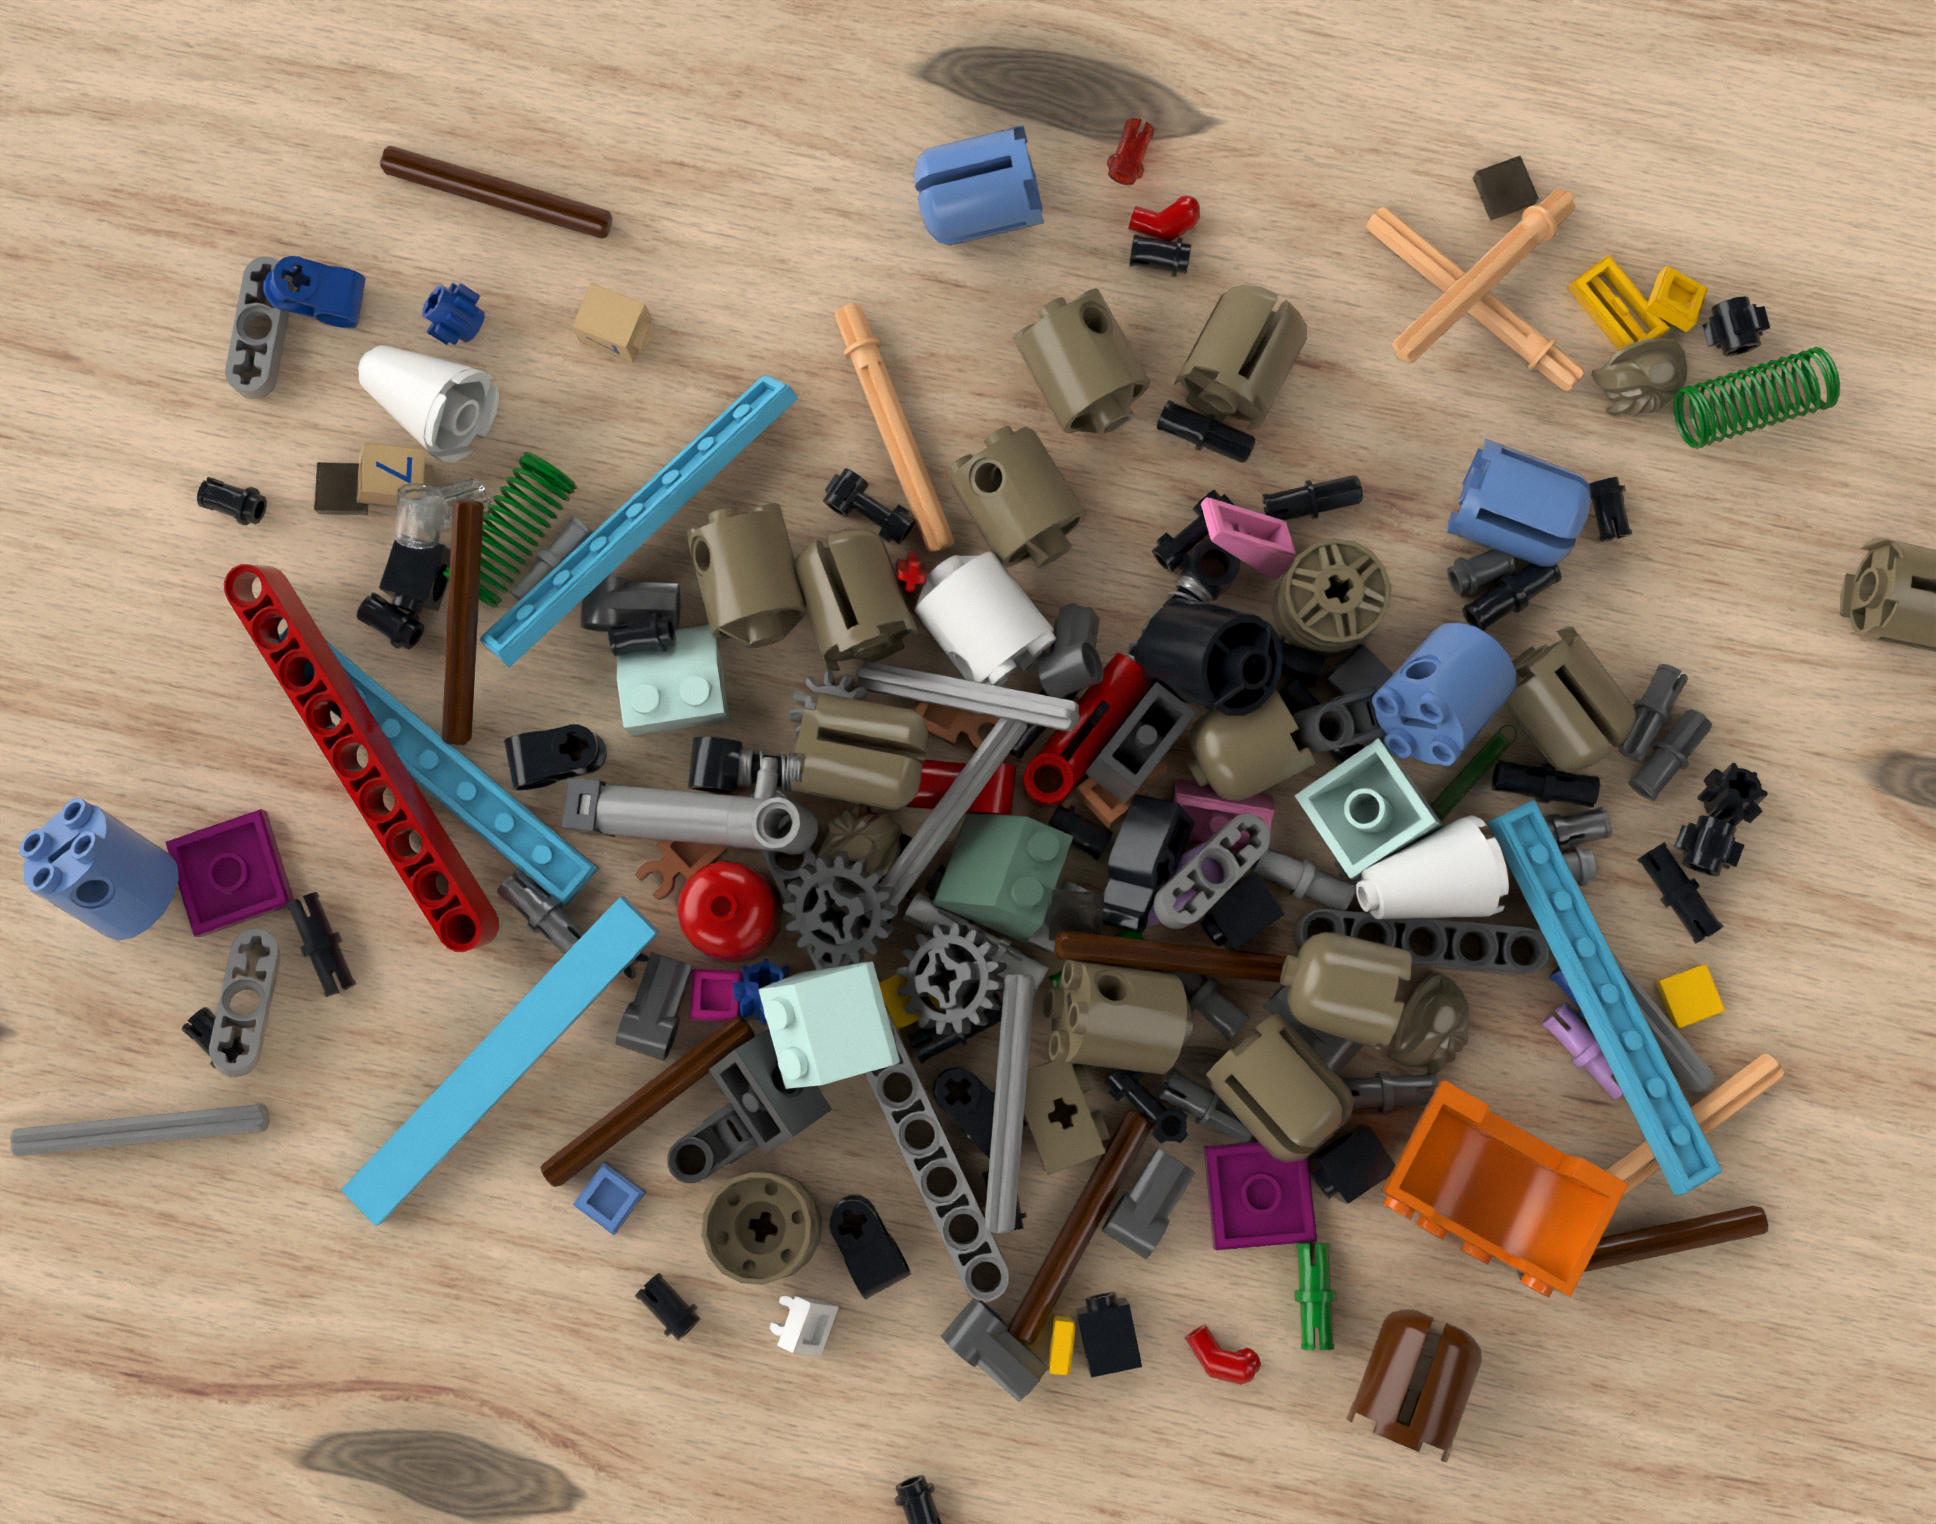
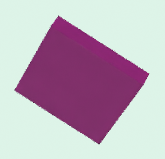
M260 809L165 842L168 853L177 863L178 886L194 937H203L287 908L286 904L294 900L270 820L265 810Z
M1259 1141L1203 1146L1214 1250L1317 1241L1309 1157L1301 1161L1284 1163L1273 1158Z

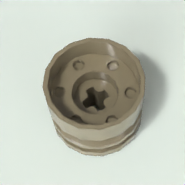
M1333 538L1313 543L1295 558L1275 590L1273 614L1279 632L1285 636L1289 644L1325 658L1348 653L1378 627L1389 608L1391 585L1386 568L1371 550L1355 541ZM1329 587L1333 591L1341 589L1345 596L1341 600L1337 597L1328 599L1325 592Z
M749 1172L729 1179L713 1193L703 1213L701 1236L708 1257L722 1274L740 1283L763 1285L796 1274L812 1259L821 1240L822 1218L816 1199L801 1182L785 1174ZM768 1213L772 1214L771 1223L778 1226L777 1234L767 1235L765 1240H763L762 1230L755 1228V1222L757 1219H765Z

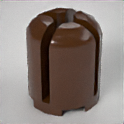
M1410 1309L1392 1312L1383 1321L1347 1420L1353 1422L1356 1413L1377 1422L1373 1433L1417 1452L1420 1451L1423 1442L1444 1451L1441 1461L1447 1463L1456 1432L1482 1362L1481 1349L1469 1333L1446 1323L1408 1424L1398 1419L1433 1317Z

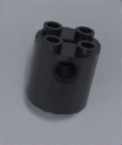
M1171 598L1150 619L1142 640L1135 646L1134 659L1136 664L1142 667L1143 675L1151 687L1158 682L1185 703L1227 716H1245L1259 709L1272 696L1281 677L1283 652L1280 638L1272 625L1257 615L1196 600Z

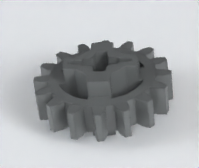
M842 851L838 854L834 863H832L827 853L822 854L816 859V868L807 863L798 871L803 880L794 879L788 884L787 889L796 897L789 899L783 904V910L795 913V918L786 925V928L790 931L800 929L803 936L796 944L799 948L805 947L809 943L815 946L814 960L818 961L828 952L831 953L834 966H839L844 961L846 954H849L854 964L860 963L865 957V949L874 955L882 947L878 937L887 939L893 932L894 928L884 920L892 919L898 913V907L886 904V899L895 892L894 886L881 888L878 881L885 872L882 868L874 871L872 874L866 871L867 857L863 856L853 865L850 864L848 851ZM847 878L850 879V880H852V881H854V882H856V883H857L858 885H860L862 888H860V887H858V886H856V885H854V884L848 882V881H847ZM818 882L819 887L816 891L819 899L816 905L809 907L811 892ZM835 902L837 906L846 905L849 913L846 915L844 911L835 912L832 904ZM872 910L871 924L867 932L863 934L862 929L865 927L862 921L863 914Z
M953 923L950 930L945 925L937 924L933 925V937L923 933L916 935L917 943L920 946L918 950L904 949L903 954L911 962L909 967L897 968V974L907 978V985L899 988L897 992L898 995L911 997L912 1001L905 1008L907 1014L918 1015L922 1013L918 1024L920 1027L932 1029L936 1025L937 1034L951 1035L953 1029H955L957 1034L971 1033V1022L980 1026H985L989 1023L984 1013L986 1009L1000 1010L1001 1004L993 997L995 991H1004V983L997 981V974L1006 970L1007 965L1006 963L993 961L992 957L996 955L1000 948L997 944L993 943L982 945L985 938L984 932L972 929L968 933L967 925ZM957 945L968 950L976 961H967L964 952L958 950ZM956 972L957 979L952 980L948 987L947 979L954 977ZM934 996L937 998L940 1009H946V1013L936 1008L928 997Z

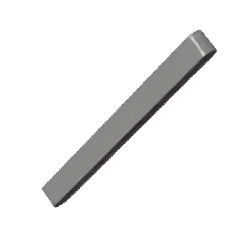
M776 789L775 798L787 799L782 792ZM790 814L783 817L779 823L778 834L780 838L786 836L791 829L792 819ZM812 847L804 851V862L798 869L793 871H785L779 867L778 855L780 852L761 850L785 902L795 898L796 896L787 887L794 879L803 880L798 871L807 863L816 868L817 857ZM818 882L814 886L813 890H816L819 887ZM834 902L832 904L834 911H841L840 906H837ZM790 912L791 915H792V918L794 919V918H795V913ZM811 943L806 946L817 970L854 964L849 954H846L844 961L839 966H834L833 963L824 961L822 957L816 961L813 959L815 946ZM885 1005L900 1062L892 1066L865 1073L965 1289L970 1296L979 1301L988 1302L996 1300L1004 1294L1009 1284L1010 1276L1007 1263L993 1233L987 1231L984 1227L985 1216ZM895 1072L904 1073L912 1081V1094L907 1100L896 1102L889 1099L885 1094L884 1082L890 1074ZM913 1120H926L934 1128V1140L927 1147L916 1148L907 1141L905 1135L906 1127ZM939 1166L951 1169L957 1179L955 1188L950 1193L944 1195L933 1192L927 1183L929 1172ZM969 1214L975 1218L979 1229L974 1238L968 1241H958L951 1235L949 1223L955 1216ZM981 1262H992L997 1265L1001 1272L998 1283L993 1287L980 1288L975 1285L971 1278L973 1268Z

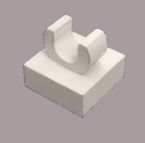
M781 1296L779 1303L787 1306L790 1311L785 1324L771 1322L770 1330L775 1335L780 1336L777 1346L794 1354L821 1356L839 1307L823 1299Z

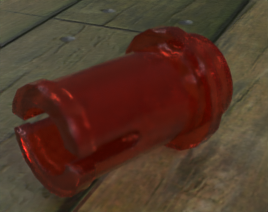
M1131 118L1125 121L1117 150L1107 160L1108 175L1119 184L1133 185L1136 179L1143 176L1144 166L1142 162L1155 130L1146 122L1142 132H1139L1137 135L1141 119Z

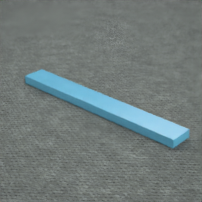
M763 375L487 630L479 640L492 654L510 668L798 399L792 388L771 376Z
M288 627L280 635L282 641L288 634ZM327 641L412 779L551 896L560 901L563 906L567 907L599 868L454 746L445 743L442 736ZM310 660L304 668V675L309 683L313 681L315 669ZM335 702L331 711L341 718L340 707Z
M1530 801L1487 822L1674 1196L1686 1194L1720 1174L1722 1170L1536 801Z
M625 896L619 897L354 1175L341 1191L375 1226L382 1224L650 944L660 931Z

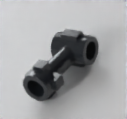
M845 468L840 476L835 474L825 489L827 495L823 502L834 512L846 518L854 509L881 527L878 534L881 539L888 543L893 540L899 545L902 544L915 524V520L908 516L909 510L898 505L891 511L864 492L869 486L868 482L850 469Z
M1216 490L1209 492L1193 508V511L1199 516L1174 538L1166 532L1157 540L1156 543L1158 545L1152 550V553L1165 570L1171 573L1177 567L1181 570L1188 564L1190 557L1187 555V552L1209 534L1201 503L1208 497L1234 505L1225 494L1220 496Z
M1116 1069L1106 1079L1104 1083L1111 1089L1108 1093L1117 1102L1125 1096L1153 1123L1154 1131L1152 1136L1159 1143L1162 1144L1165 1141L1181 1143L1188 1136L1186 1132V1119L1188 1115L1180 1108L1168 1110L1139 1082L1144 1075L1143 1072Z

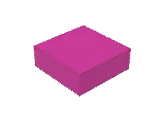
M692 969L690 1020L730 1021L735 1016H741L740 1001L734 1000L733 983L744 982L742 971Z

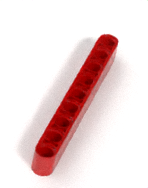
M240 564L233 567L227 573L224 580V593L228 602L440 941L447 949L454 952H466L489 944L499 931V918L495 909L287 577L279 569L271 566ZM258 577L261 582V592L255 598L252 592V584ZM282 619L288 625V634L283 641L278 634V626ZM309 660L315 669V675L311 683L306 680L304 675V668ZM335 702L341 710V720L337 726L330 717V711ZM361 745L364 746L368 753V762L365 768H362L357 760V751ZM387 787L390 788L395 796V805L391 811L388 810L383 802V793ZM412 830H415L422 840V847L419 853H416L409 843V836ZM439 872L447 878L449 883V890L446 896L442 895L436 887V877ZM465 915L469 916L475 923L476 933L473 939L468 937L462 928V920Z

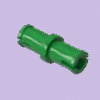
M1296 1243V1249H1298L1299 1290H1295L1294 1295L1295 1301L1300 1302L1302 1339L1300 1346L1303 1350H1315V1327L1319 1329V1350L1335 1349L1332 1333L1331 1302L1336 1301V1290H1331L1330 1243H1315L1316 1265L1312 1264L1311 1243Z

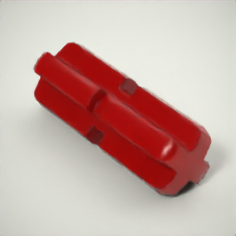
M908 551L906 560L897 558V579L904 582L906 591L915 592L916 584L926 585L927 572L925 563L919 562L918 553Z

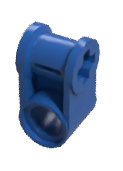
M288 256L282 258L275 265L274 269L266 275L263 282V292L271 305L280 310L314 318L335 327L355 328L358 325L366 278L351 269L328 266L300 256ZM286 275L293 278L292 285L298 288L295 292L289 290V282L283 279Z

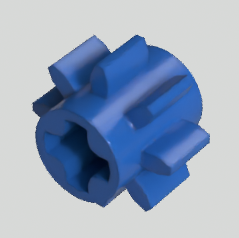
M452 283L449 289L443 285L436 287L426 300L422 311L423 317L432 322L427 333L446 345L449 342L456 345L459 339L465 343L471 341L480 330L485 318L484 311L475 306L480 295L462 283L458 286Z
M768 959L755 963L751 967L744 965L742 967L744 982L733 983L734 1000L740 1001L741 1016L745 1018L751 1015L756 1020L761 1021L762 1025H766L767 1020L758 989L790 977L787 965L780 968L776 964L769 962Z

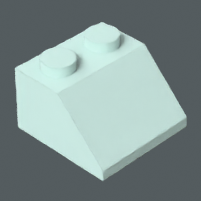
M710 625L675 630L676 643L673 646H668L666 652L659 653L655 648L617 656V684L623 727L633 737L730 721L719 640L713 637Z
M1379 738L1295 795L1351 880L1361 876L1362 872L1370 866L1444 827L1400 761L1387 749L1385 743Z
M873 961L800 972L758 989L785 1089L824 1085L892 1066L900 1062Z

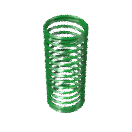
M1821 347L1809 348L1807 351L1802 350L1798 354H1790L1788 357L1770 360L1766 364L1760 363L1756 367L1750 366L1746 370L1728 373L1725 377L1718 376L1715 380L1708 379L1704 383L1698 382L1694 386L1680 388L1676 392L1673 401L1675 422L1683 440L1694 449L1703 448L1705 445H1711L1714 441L1721 442L1725 437L1732 439L1735 434L1742 436L1746 431L1752 433L1756 428L1763 429L1766 425L1773 426L1776 422L1783 423L1787 418L1793 420L1798 415L1804 417L1808 412L1815 413L1818 409L1832 408L1837 404L1840 396L1839 373L1831 356ZM1813 353H1816V354L1821 358V360L1823 361V363H1824L1825 366H1826V369H1825L1824 365L1822 364V362L1819 360V358H1818L1817 356H1815ZM1811 358L1814 359L1823 374L1827 388L1826 403L1821 399L1819 381L1814 369L1810 365ZM1798 359L1801 360V369L1797 365ZM1788 362L1792 365V373L1787 368ZM1778 366L1782 368L1781 377L1776 371ZM1767 369L1772 372L1771 380L1766 375ZM1796 371L1804 386L1806 404L1798 389ZM1757 372L1761 375V384L1756 379ZM1786 375L1793 387L1795 406L1788 393ZM1747 376L1751 378L1750 387L1745 381ZM1736 379L1741 382L1740 391L1735 385ZM1775 379L1778 380L1782 389L1785 410L1779 400ZM1765 381L1772 394L1775 413L1769 404ZM1726 382L1730 385V395L1725 389ZM1755 385L1762 399L1764 415L1759 408V404L1756 398ZM1715 386L1720 389V399L1714 392ZM1705 389L1710 393L1709 401L1704 396ZM1745 389L1751 400L1754 419L1746 402ZM1685 393L1689 396L1690 418L1693 428L1700 439L1699 443L1692 437L1684 418L1683 403ZM1735 393L1740 402L1743 414V421L1737 409ZM1725 398H1726V400H1727V402H1728V405H1729V407H1730V411H1731V415H1732V422H1731V420L1729 419V416H1728V413H1727V409H1726V405H1725ZM1714 400L1720 412L1722 426L1717 417ZM1811 403L1815 406L1813 409L1810 408ZM1800 405L1805 409L1803 412L1799 411ZM1694 406L1699 417L1701 432L1698 428L1697 421L1695 418ZM1790 409L1794 412V414L1789 415ZM1779 411L1784 415L1782 418H1778ZM1769 414L1773 418L1772 421H1768ZM1758 416L1763 421L1761 425L1757 424ZM1748 420H1749V421L1752 423V425H1753L1751 428L1747 427V425H1748ZM1737 421L1742 427L1741 431L1737 430ZM1727 425L1732 430V433L1730 434L1726 433ZM1716 427L1722 434L1720 437H1716Z
M524 452L523 456L518 460L522 468H513L512 471L515 477L506 478L510 487H500V491L504 496H493L497 505L491 504L487 506L492 515L483 514V521L487 524H483V529L502 538L528 556H532V551L513 540L491 521L509 529L535 547L539 546L538 542L515 528L496 511L514 519L541 538L545 537V534L520 518L501 501L519 509L546 528H551V524L525 508L506 491L529 502L550 518L557 519L555 513L527 496L513 482L529 489L558 510H564L559 502L532 486L519 473L534 479L565 501L570 499L564 492L568 494L575 493L574 490L577 489V485L567 475L547 461L530 452ZM482 529V541L507 554L520 564L527 565L524 559L508 550ZM482 543V554L505 566L515 574H520L519 569L506 562ZM481 557V566L510 584L514 583L512 578ZM445 567L446 571H443V575L449 579L450 567ZM480 570L481 579L504 593L508 592L507 588ZM480 584L479 600L492 608H497V604L502 602L501 598Z

